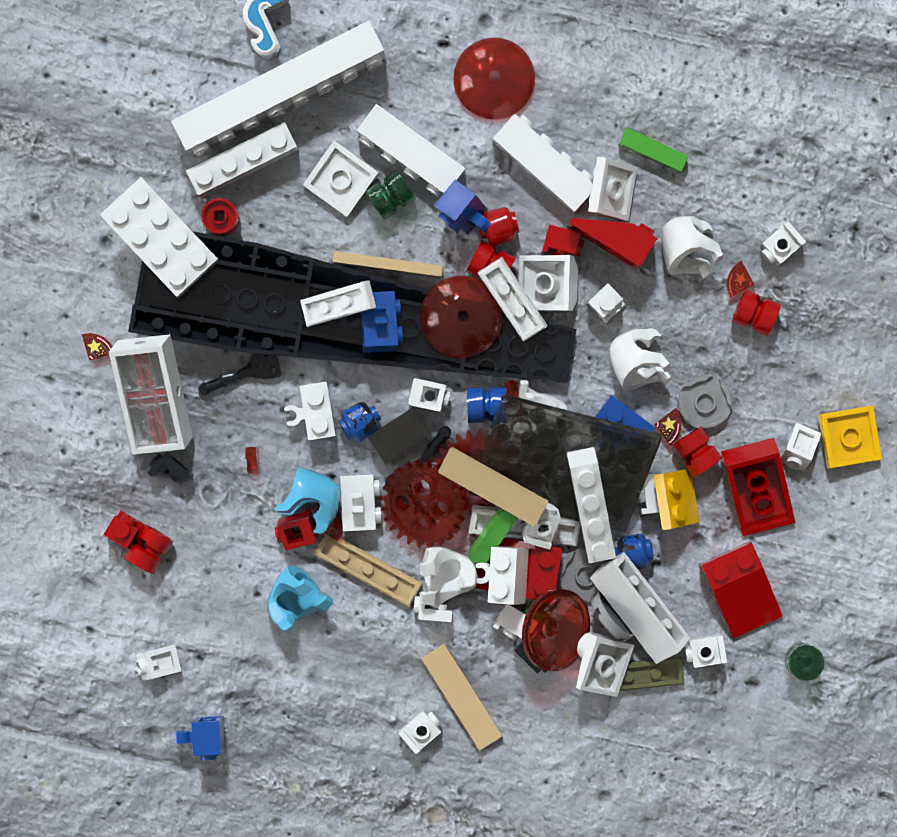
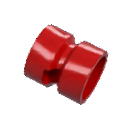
M212 199L202 209L201 217L204 226L216 236H229L239 226V212L226 199Z
M482 240L466 272L480 278L478 272L501 257L511 269L516 257L504 251L496 253V248L493 245Z
M745 289L731 322L745 328L751 325L754 332L768 337L780 311L781 304L768 298L762 301L760 300V295Z
M702 426L672 445L678 456L687 460L685 466L692 477H696L722 460L715 446H709L710 438Z
M143 524L136 535L137 543L130 545L124 558L142 570L154 575L162 563L160 556L167 554L174 541L153 527Z

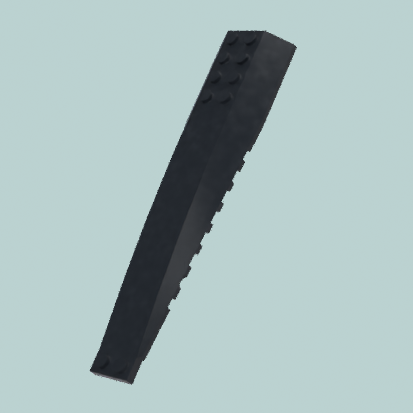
M194 231L192 232L218 258V262L185 293L177 298L142 261L135 304L132 307L128 329L130 333L147 336L170 334L171 340L236 352L529 380L545 379L567 383L577 330L552 325L545 321L547 324L545 329L523 341L500 308L263 244ZM364 281H370L372 292L395 291V300L400 299L401 316H396L397 326H402L403 342L398 343L397 351L363 353L361 312L307 327L300 300Z

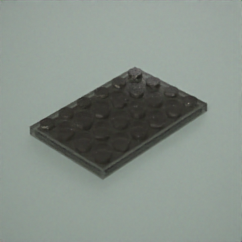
M502 394L478 462L549 501L548 503L554 505L559 510L560 517L580 522L567 452L594 447L610 529L626 533L662 438L659 433ZM469 490V494L479 496Z

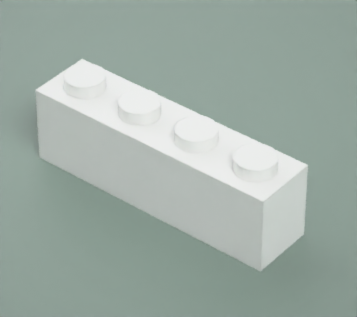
M377 104L357 129L358 134L361 135L359 141L370 149L374 146L383 151L381 156L392 165L398 162L404 166L403 172L414 181L420 178L426 182L427 186L425 188L437 197L440 194L443 195L454 180L458 181L465 172V168Z
M514 114L493 137V142L574 214L590 196L594 178L585 170L579 172L573 166L575 161L563 151L559 154L553 148L555 143L544 133L539 136L532 130L534 124L524 115L519 118Z
M283 122L186 170L198 196L203 198L299 149L286 123Z
M591 447L567 452L588 562L594 563L614 559L616 555L595 449Z
M625 552L601 564L590 577L596 588L603 594L656 664L679 653L690 639L689 635Z

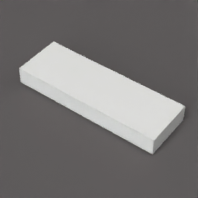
M502 257L478 272L523 341L547 327L546 322Z
M370 281L360 282L300 300L307 327L376 308Z

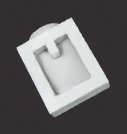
M796 423L786 448L781 455V461L791 469L805 471L812 461L821 433Z
M415 596L414 613H419L418 619L451 622L452 610L447 609V604H440L439 606H431L429 608L420 602V596Z
M175 645L136 654L135 667L142 680L154 679L181 671Z

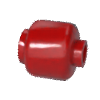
M502 207L483 213V216L491 224L486 232L479 229L481 239L487 238L488 243L493 246L514 241L516 233H519L515 212H510L508 208Z

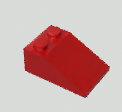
M572 218L567 226L571 230L581 233L582 237L635 270L641 266L658 239L653 236L655 231L643 223L637 226L632 223Z
M774 438L721 451L742 536L796 523L780 452Z
M504 538L498 547L529 548L526 598L553 603L562 547L551 545L549 550L526 543L523 540ZM476 568L478 578H484L486 575L483 568ZM477 583L475 588L488 591L489 583Z
M748 541L699 563L733 639L783 616L752 542Z

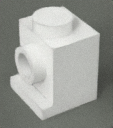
M787 221L761 244L764 249L761 253L771 264L776 262L777 265H780L806 241ZM782 239L786 241V249L782 250L778 248V240Z
M606 284L587 305L607 323L625 303L622 301L623 298L609 284Z
M414 378L408 405L441 412L442 407L447 408L450 392L445 391L446 385ZM427 391L435 393L436 396L433 401L425 399Z
M658 473L642 475V486L638 487L639 502L645 504V508H640V514L659 512L654 475Z
M547 504L535 527L524 521L521 529L524 542L550 550L551 541L561 520L559 510L554 505Z
M509 604L504 606L493 624V627L497 630L500 625L503 626L502 632L515 641L520 637L529 642L537 629L533 626L535 623L534 619Z
M721 634L689 639V646L684 647L687 663L692 662L694 668L727 663L724 640ZM708 647L711 652L708 657L701 656L702 648Z
M423 709L402 727L398 734L417 754L441 733L439 726L442 723L432 711L427 714ZM419 726L426 727L427 733L420 736L416 730Z

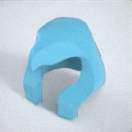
M297 467L292 490L282 504H276V513L292 515L301 505L307 502H317L320 508L313 514V518L316 521V529L313 532L322 534L327 531L337 515L341 497L340 487L329 477L309 469Z
M289 565L278 575L267 599L269 616L285 632L293 628V623L303 616L314 612H327L330 606L333 605V599L327 594L323 596L322 591L313 578L305 570L293 565Z

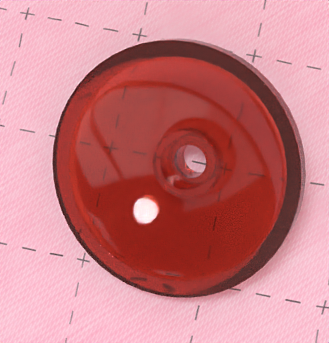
M485 38L471 44L458 58L453 75L454 88L459 101L472 114L489 120L504 119L516 114L528 103L534 90L535 71L527 53L516 43L503 38ZM493 71L498 72L500 78L496 81H492L489 78V74Z
M453 276L438 282L427 293L420 311L421 328L427 341L440 353L454 358H469L487 350L497 339L503 321L502 309L485 283L470 276ZM460 311L467 313L468 318L466 321L458 319L457 315Z
M557 588L544 592L532 603L526 613L522 626V644L528 659L535 666L547 671H560L572 665L580 657L577 652L578 642L584 634L590 632V615L583 599L573 591Z

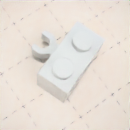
M328 382L299 386L303 408H298L294 405L284 408L285 411H295L297 415L296 419L288 421L287 425L295 426L305 419L308 440L337 436Z
M374 474L340 476L343 531L376 530L377 524L382 523L381 507H376L375 496H380V480H374Z
M491 547L490 564H476V568H483L486 572L485 577L477 578L476 583H489L488 603L525 604L529 548Z

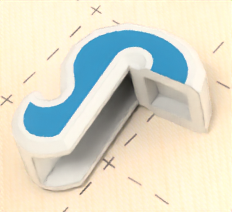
M247 0L243 8V20L249 31L259 36L257 39L251 40V45L258 56L270 59L277 55L280 45L265 13L289 3V0Z

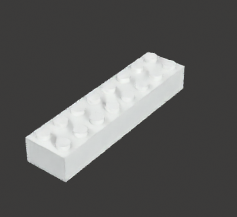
M367 21L181 115L171 122L185 150L191 156H204L212 151L211 146L219 142L225 145L236 139L235 134L243 130L248 133L261 126L260 121L268 117L270 120L277 119L285 114L284 109L292 105L298 108L310 101L308 97L316 93L321 96L334 89L333 84L341 80L344 83L350 82L358 77L357 72L365 68L371 71L383 64L382 60L386 58L384 49L370 21Z

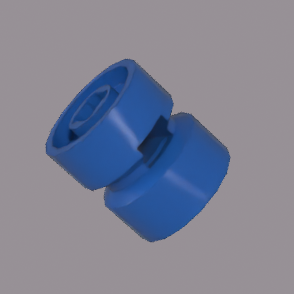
M493 387L488 392H485L483 388H467L468 423H483L485 419H489L491 423L506 422V387Z

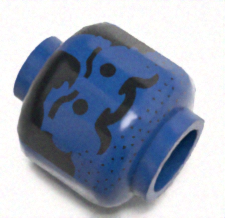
M361 401L342 411V419L339 420V424L348 440L353 439L356 442H361L378 432L379 426L377 422L381 420V417L374 405L369 408L365 402Z
M643 534L622 536L617 541V547H614L616 556L625 552L638 570L647 568L650 561L654 560L651 539H646Z

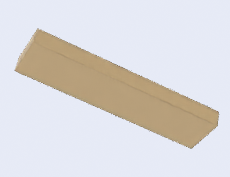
M335 251L333 254L334 264L442 278L443 273L441 265Z
M453 447L448 451L438 471L443 476L534 527L549 502Z
M327 531L325 532L314 552V555L408 607H410L422 585V582L343 538L334 535L332 532L330 534Z
M445 643L421 657L479 751L503 736Z

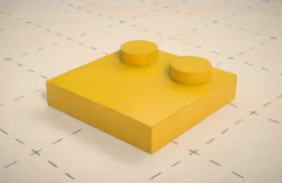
M873 405L818 414L827 468L882 460Z
M688 469L654 475L662 530L699 523L693 477Z

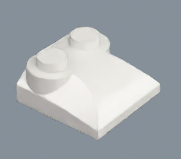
M519 256V283L538 311H573L577 302L578 267L574 256Z
M592 632L584 634L577 646V652L582 661L576 688L617 697L634 645L629 642H621L620 639L618 640L611 636Z

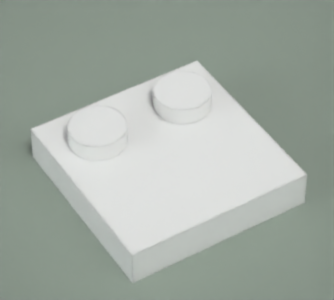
M334 140L303 186L348 217L377 177L379 171Z
M597 157L593 172L594 179L589 197L588 212L619 221H629L637 167L606 157Z

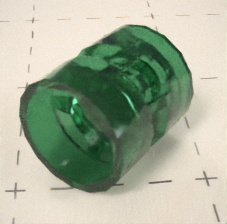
M397 170L386 176L382 185L376 183L365 191L384 221L397 213L398 206L406 207L416 200L414 194Z
M799 642L793 644L788 648L784 658L787 670L800 680H813L824 669L825 661L822 653L809 643Z

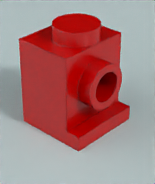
M549 224L541 253L547 254L548 249L553 250L552 255H576L580 257L584 241L580 240L581 233Z
M311 508L301 513L279 518L275 527V535L277 541L283 543L285 551L317 542L319 534L313 532L316 529V521L313 518ZM299 526L300 530H294L293 527Z
M121 510L118 515L113 517L103 535L128 549L136 540V535L144 523Z

